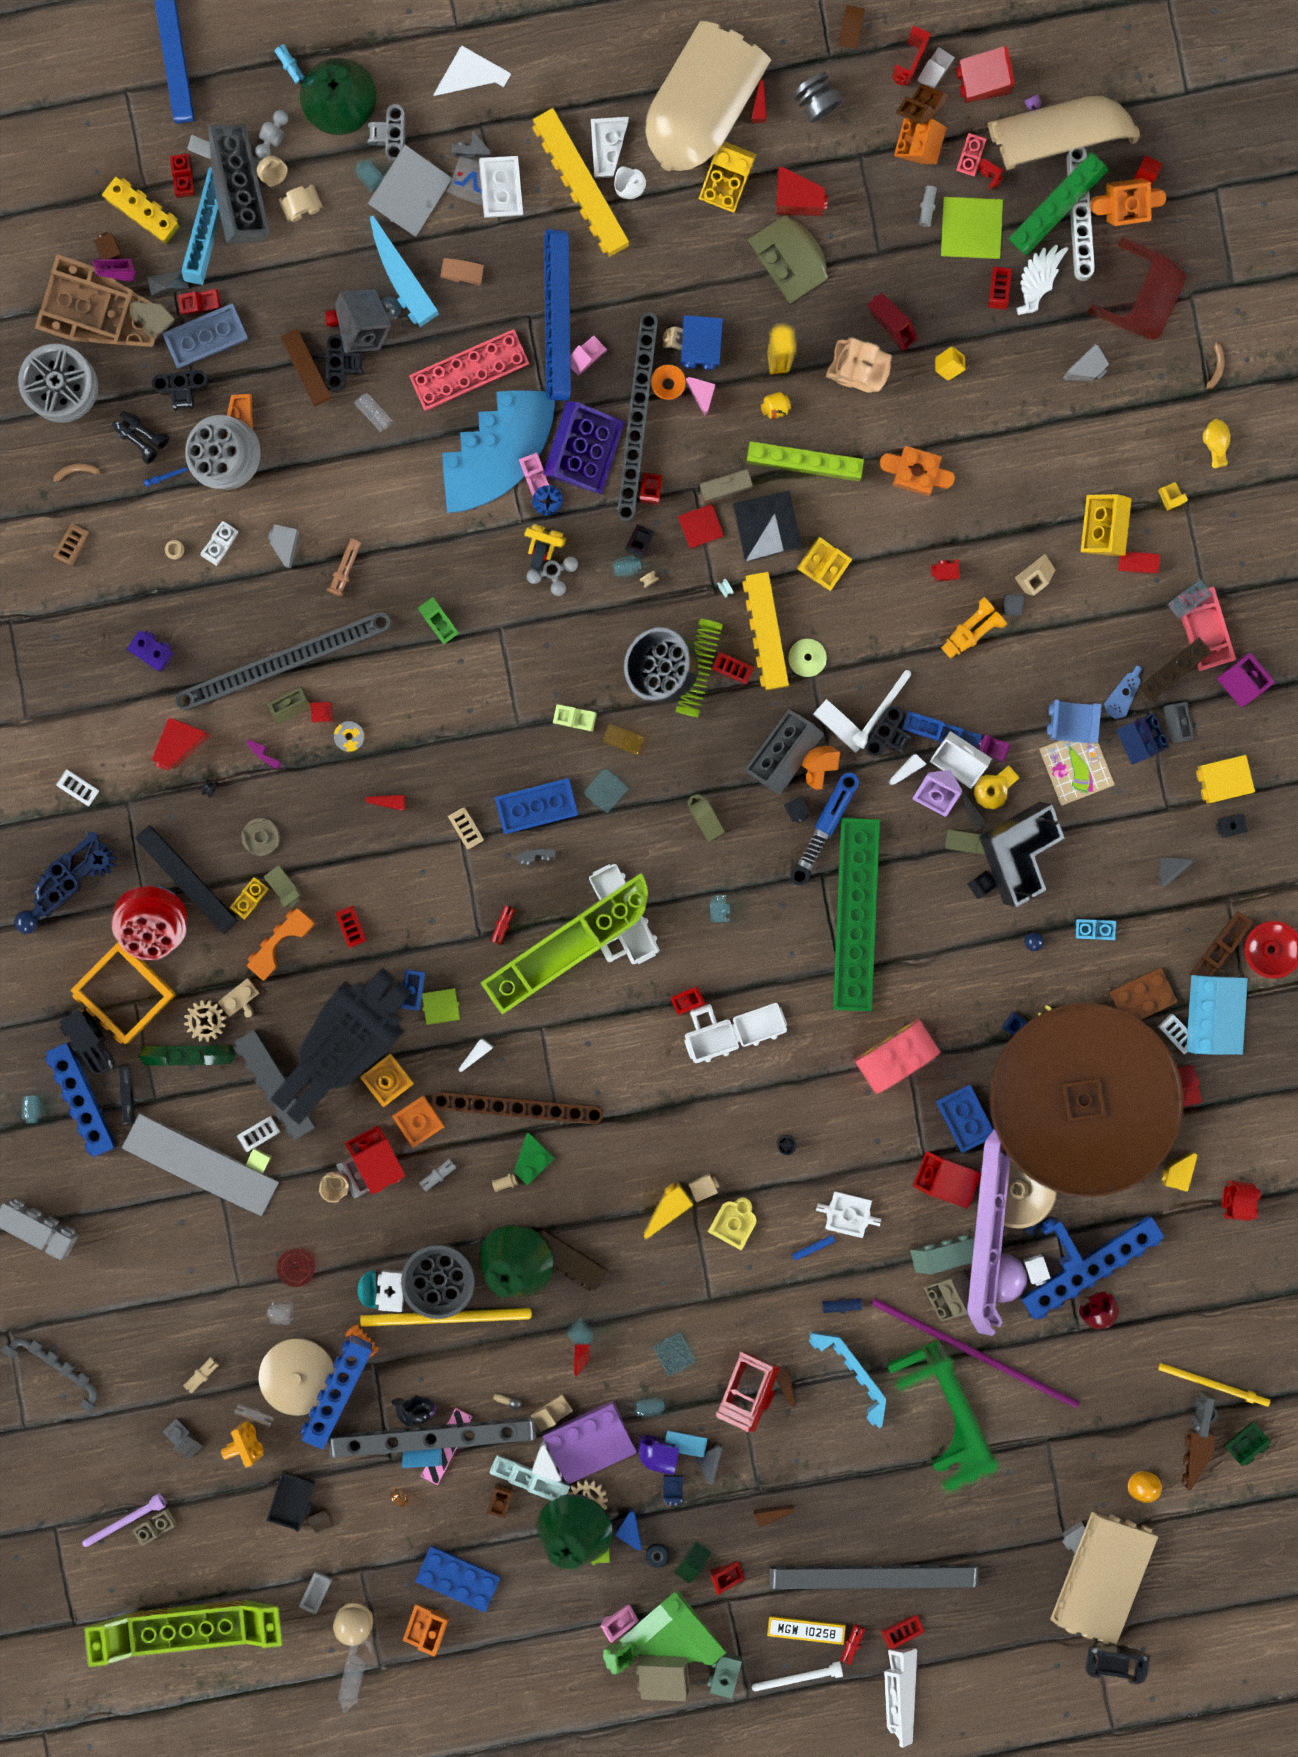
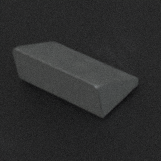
M1187 702L1164 706L1171 743L1195 739Z

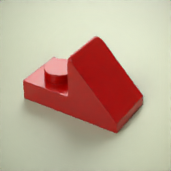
M1193 1065L1177 1068L1182 1083L1183 1107L1202 1103L1198 1087L1200 1082Z

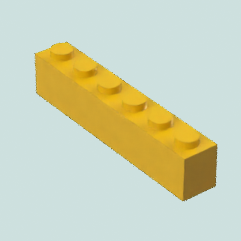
M777 326L775 330L771 331L767 350L770 375L787 373L790 370L794 355L792 328Z
M764 572L745 576L746 581H742L744 593L748 592L749 600H746L747 611H751L752 619H749L750 628L755 630L756 637L752 639L754 649H758L759 652L756 662L757 667L762 669L763 675L759 676L761 687H765V691L788 687L789 683L769 573Z

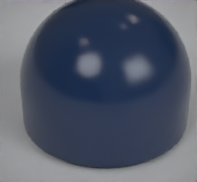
M1031 932L1026 935L1024 945L1030 951H1038L1043 947L1044 939L1039 933Z

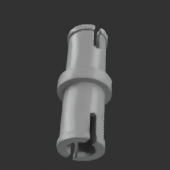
M925 186L924 199L920 205L922 210L919 225L923 227L931 226L932 213L936 207L934 202L937 188L934 186Z
M448 1159L437 1169L434 1168L432 1173L420 1181L419 1184L428 1192L439 1181L442 1182L445 1176L456 1169V1166Z

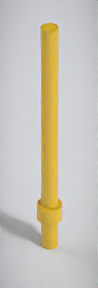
M1163 1363L1159 1364L1158 1370L1243 1398L1246 1402L1252 1404L1255 1402L1266 1407L1270 1404V1399L1258 1396L1255 1392L1249 1390L1246 1392Z

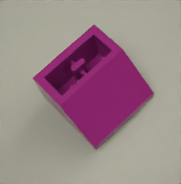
M1251 653L1245 654L1216 678L1240 708L1275 683Z

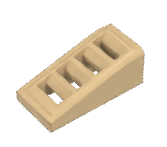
M465 807L448 816L467 850L484 841ZM463 814L466 816L458 822L455 821L456 818ZM469 821V825L462 829L459 828L461 824ZM473 828L474 831L465 836L463 835V832ZM476 834L477 838L468 843L466 839Z

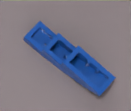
M910 711L907 712L902 730L940 743L943 742L951 731L977 749L983 737L980 734Z

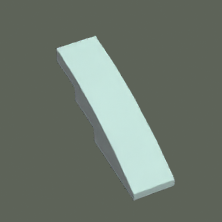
M496 1455L490 1469L491 1475L508 1480L511 1484L527 1489L530 1493L552 1501L561 1495H566L570 1488L569 1485L563 1482H556L532 1473V1468L500 1455Z

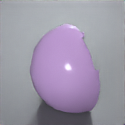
M1001 1253L996 1301L1005 1303L1013 1301L1022 1295L1027 1285L1026 1268L1019 1259L1012 1255Z

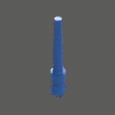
M185 467L160 476H154L152 479H145L144 485L149 487L153 483H160L162 480L187 471L188 468Z

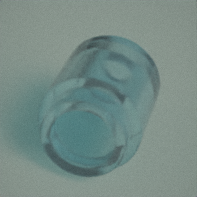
M635 555L618 558L617 561L613 562L616 577L620 576L622 578L639 574L638 570H641L640 559H635Z
M23 1096L21 1112L22 1120L26 1119V1123H38L37 1119H41V1100H39V1096Z
M659 1396L641 1398V1401H636L638 1417L662 1416V1412L665 1411L664 1400H660Z

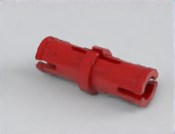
M505 905L499 921L495 923L497 926L490 941L495 943L497 936H499L496 942L499 945H502L507 929H510L509 924L516 911L510 908L507 915L509 907Z
M854 1624L850 1638L846 1640V1647L840 1658L844 1663L847 1656H849L846 1662L848 1665L852 1664L855 1653L861 1646L859 1643L866 1630L861 1626L859 1633H857L859 1624Z

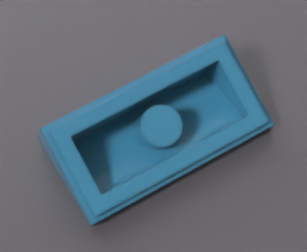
M441 1448L403 1452L402 1468L442 1465Z

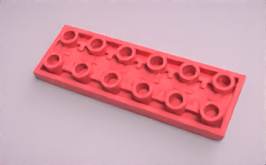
M513 329L409 375L424 411H427L523 369L530 364Z

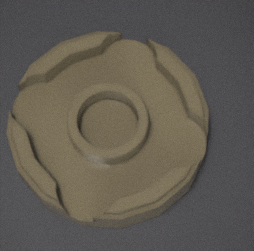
M256 818L245 825L241 835L242 843L251 854L257 856L268 855L278 847L280 831L271 820Z

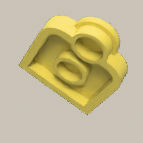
M738 1198L735 1202L728 1201L722 1204L707 1232L742 1250L756 1224V1216L751 1212V1202L746 1198Z

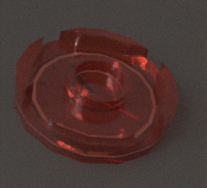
M294 1248L281 1255L277 1262L278 1277L286 1285L300 1287L312 1279L316 1266L310 1253L303 1249Z

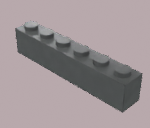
M255 1029L235 1041L236 1046L234 1048L240 1057L243 1055L246 1060V1068L256 1076L255 1082L260 1089L263 1088L266 1092L265 1098L267 1102L276 1108L275 1114L280 1122L284 1121L287 1126L285 1130L289 1137H294L296 1140L316 1128L317 1125L310 1114L300 1125L286 1114L296 1102L295 1099L284 1111L270 1101V1098L285 1082L287 1077L258 1030Z

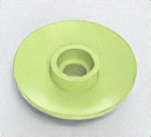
M813 639L799 640L791 647L788 655L791 669L803 677H812L819 674L825 667L827 660L824 647ZM805 654L811 655L810 661L804 659Z

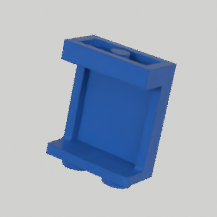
M684 315L680 365H684V368L695 369L696 366H702L704 370H715V368H718L720 365L723 318Z
M1049 1217L1043 1220V1225L1039 1226L1045 1234L1054 1230L1067 1252L1066 1256L1058 1259L1061 1267L1067 1272L1082 1264L1083 1260L1061 1221L1056 1217Z

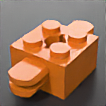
M1143 178L1106 183V195L1093 197L1089 207L1098 216L1106 215L1107 222L1114 226L1151 221V208L1163 206L1166 202V194L1161 189H1151V182Z
M904 446L901 456L885 453L880 460V468L883 471L895 474L892 486L928 497L932 492L933 486L949 489L955 481L953 472L939 468L941 456Z

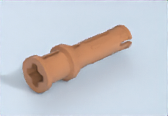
M350 538L338 571L333 573V581L330 588H327L326 591L343 597L342 592L346 582L350 580L348 575L362 544L361 542ZM351 550H352V554H351L350 559H349V561H348V563H347V566H346V562H347V560H348V558H349V555H350V553H351Z

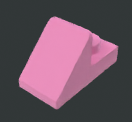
M592 336L585 344L579 345L570 355V368L579 376L602 356L607 349L595 336Z
M628 1604L614 1615L605 1617L601 1627L611 1643L639 1620L630 1604Z

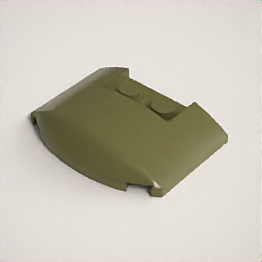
M784 215L747 241L790 305L826 281L828 274L826 260L817 240L800 222L789 218L790 216Z

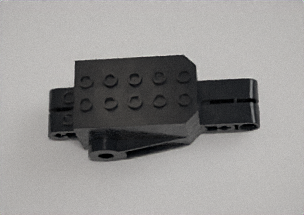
M383 967L366 986L361 981L353 986L344 981L325 1003L299 1048L300 1064L270 1098V1101L282 1111L295 1099L296 1102L286 1114L298 1125L303 1122L330 1089L347 1086L363 1071L385 1055L404 1033L405 1030L399 1026L404 1018L396 1011L412 992L398 981L387 995H384V992L396 978ZM309 1082L310 1085H309L308 1088L302 1093V1095L299 1097V1096H298L299 1092H300V1091L304 1088V1086Z

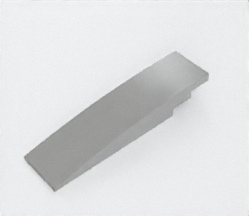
M141 1113L138 1115L122 1146V1149L259 1216L263 1215L279 1181L246 1166L244 1163Z

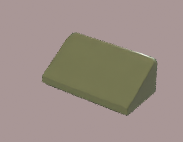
M299 687L268 703V707L276 723L281 724L311 709V704L303 688Z

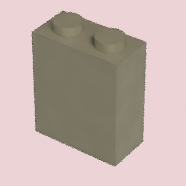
M642 1655L640 1662L636 1664V1674L639 1675L637 1690L641 1692V1699L687 1701L690 1692L687 1657Z

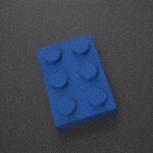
M970 1084L935 1101L961 1153L985 1142L993 1132Z

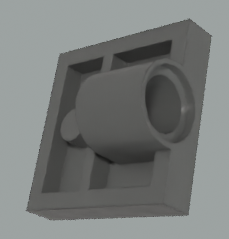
M1200 1391L1199 1396H1196L1195 1407H1197L1196 1415L1192 1416L1191 1426L1200 1436L1208 1437L1210 1423L1217 1419L1218 1413L1214 1408L1215 1399L1208 1392Z

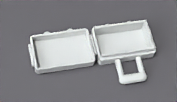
M609 864L593 872L589 880L599 900L624 885L626 883L624 880L626 875L620 872L616 864L611 866ZM641 916L633 926L607 943L609 944L619 939L624 950L612 955L607 944L600 948L608 962H612L627 954L632 964H640L656 956L655 954L659 952V947L655 942L657 936L651 934L647 926L648 919Z
M777 1003L735 1016L733 1018L734 1024L732 1025L728 1019L717 1023L712 1006L706 1004L690 1011L696 1030L686 1033V1040L684 1041L690 1059L692 1058L694 1063L704 1060L710 1062L713 1057L722 1054L728 1056L729 1052L738 1049V1042H741V1045L745 1047L751 1044L757 1046L760 1041L768 1038L775 1040L777 1035L787 1031V1023L782 1008H779ZM708 1012L712 1025L700 1028L697 1015Z

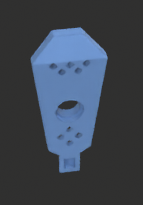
M1136 665L1132 673H1127L1104 703L1106 713L1114 719L1127 715L1141 682L1139 678L1143 670L1141 667ZM1124 688H1127L1129 690V694L1127 696L1123 695L1122 690Z

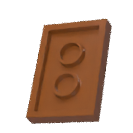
M1162 967L1109 991L1117 1009L1127 1012L1139 1020L1178 1002Z

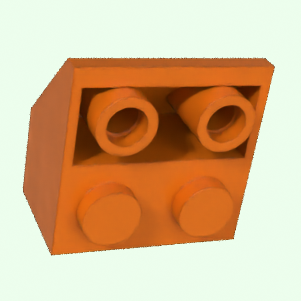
M904 119L894 156L920 164H937L947 127L934 119H929L922 125L909 119Z

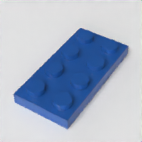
M569 778L494 797L504 834L578 816Z
M431 1545L415 1582L485 1613L501 1576Z

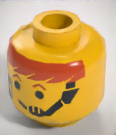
M777 392L764 397L761 409L764 415L773 420L786 416L791 409V404L787 395Z

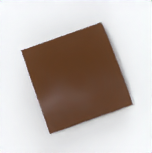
M920 84L912 98L905 97L896 114L922 125L942 108L949 96L941 91Z

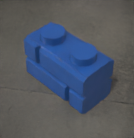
M411 969L405 970L403 985L412 993L400 1008L420 1010L426 972Z

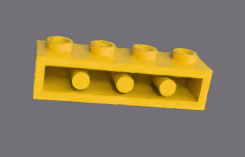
M115 176L102 194L105 200L167 245L180 228L176 222L178 219L170 212L165 214L161 211L162 207L155 201L150 203L146 200L147 196L139 189L134 191L130 188L132 184L126 179L122 178L120 180Z

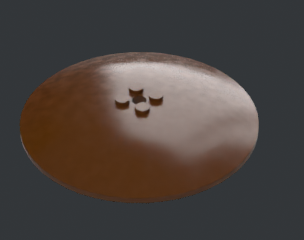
M1092 1003L1070 1004L1046 1011L1033 1018L1016 1032L1007 1043L998 1059L992 1077L990 1089L991 1116L996 1134L1005 1152L1013 1163L1029 1178L1052 1191L1076 1197L1106 1196L1121 1192L1138 1184L1148 1177L1166 1158L1176 1140L1183 1114L1182 1083L1170 1051L1159 1036L1141 1020L1127 1012L1106 1005ZM1081 1095H1086L1089 1099L1086 1106H1082L1079 1103Z

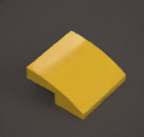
M817 537L797 569L831 591L852 559L821 537Z

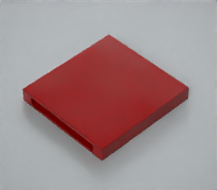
M712 504L678 516L690 549L724 537Z

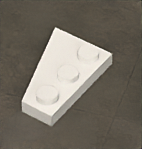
M629 117L591 119L595 178L614 177Z

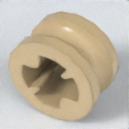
M655 571L648 573L640 579L641 582H644V588L659 580L654 575Z

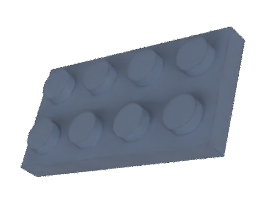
M233 303L162 333L178 370L249 340Z

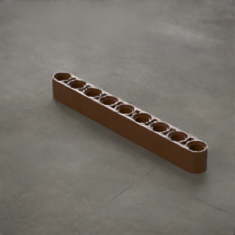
M447 1091L436 1093L432 1100L434 1107L439 1110L587 1124H597L603 1117V1111L599 1106ZM439 1095L446 1097L447 1103L445 1105L437 1103ZM458 1097L465 1099L466 1105L464 1107L456 1105ZM482 1099L485 1102V1107L483 1109L476 1108L475 1100ZM494 1102H503L504 1109L501 1111L496 1110ZM521 1103L523 1111L520 1113L515 1112L513 1104ZM535 1104L540 1105L543 1110L542 1113L534 1114L532 1106ZM554 1106L560 1107L562 1110L561 1115H552L551 1108ZM578 1108L581 1115L578 1118H573L570 1115L571 1109ZM597 1110L600 1113V1117L593 1120L590 1118L589 1112Z

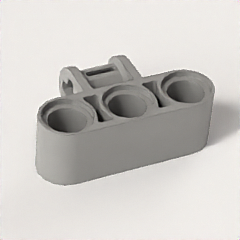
M397 104L388 107L386 122L368 123L370 139H368L367 143L375 146H386V156L392 164L396 157H391L390 153L393 150L401 151L405 145L406 118L403 108ZM394 112L401 113V116L398 119H393L391 117V115ZM393 131H399L400 136L397 138H392L391 133Z

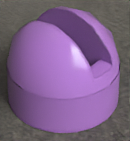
M1039 94L1024 101L1027 108L1032 111L1035 110V107L1039 109L1041 106Z

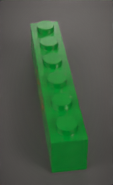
M1091 152L1008 239L1026 256L1104 176L1108 168Z

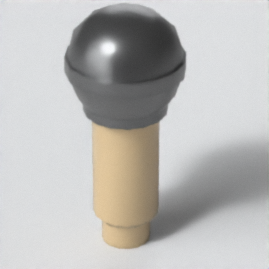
M494 1394L493 1400L508 1405L512 1410H519L522 1406V1401L518 1397L509 1398L500 1394Z

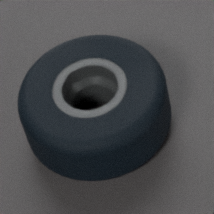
M653 1544L647 1549L646 1560L650 1566L660 1568L668 1562L669 1553L664 1545ZM660 1553L661 1556L660 1558L656 1559L654 1557V1554Z

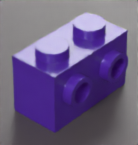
M139 630L127 647V650L157 671L162 672L174 655L170 651L172 647L163 641L158 643L154 640L156 636L146 630L144 633Z

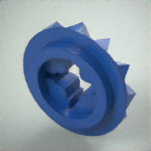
M551 485L541 486L532 497L534 509L539 514L545 516L554 515L555 512L560 510L563 503L561 492ZM549 493V497L553 502H550L549 506L546 507L545 502L542 501L547 499Z

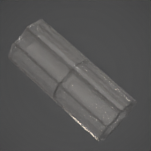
M368 393L361 395L354 403L380 432H383L392 424L393 420Z

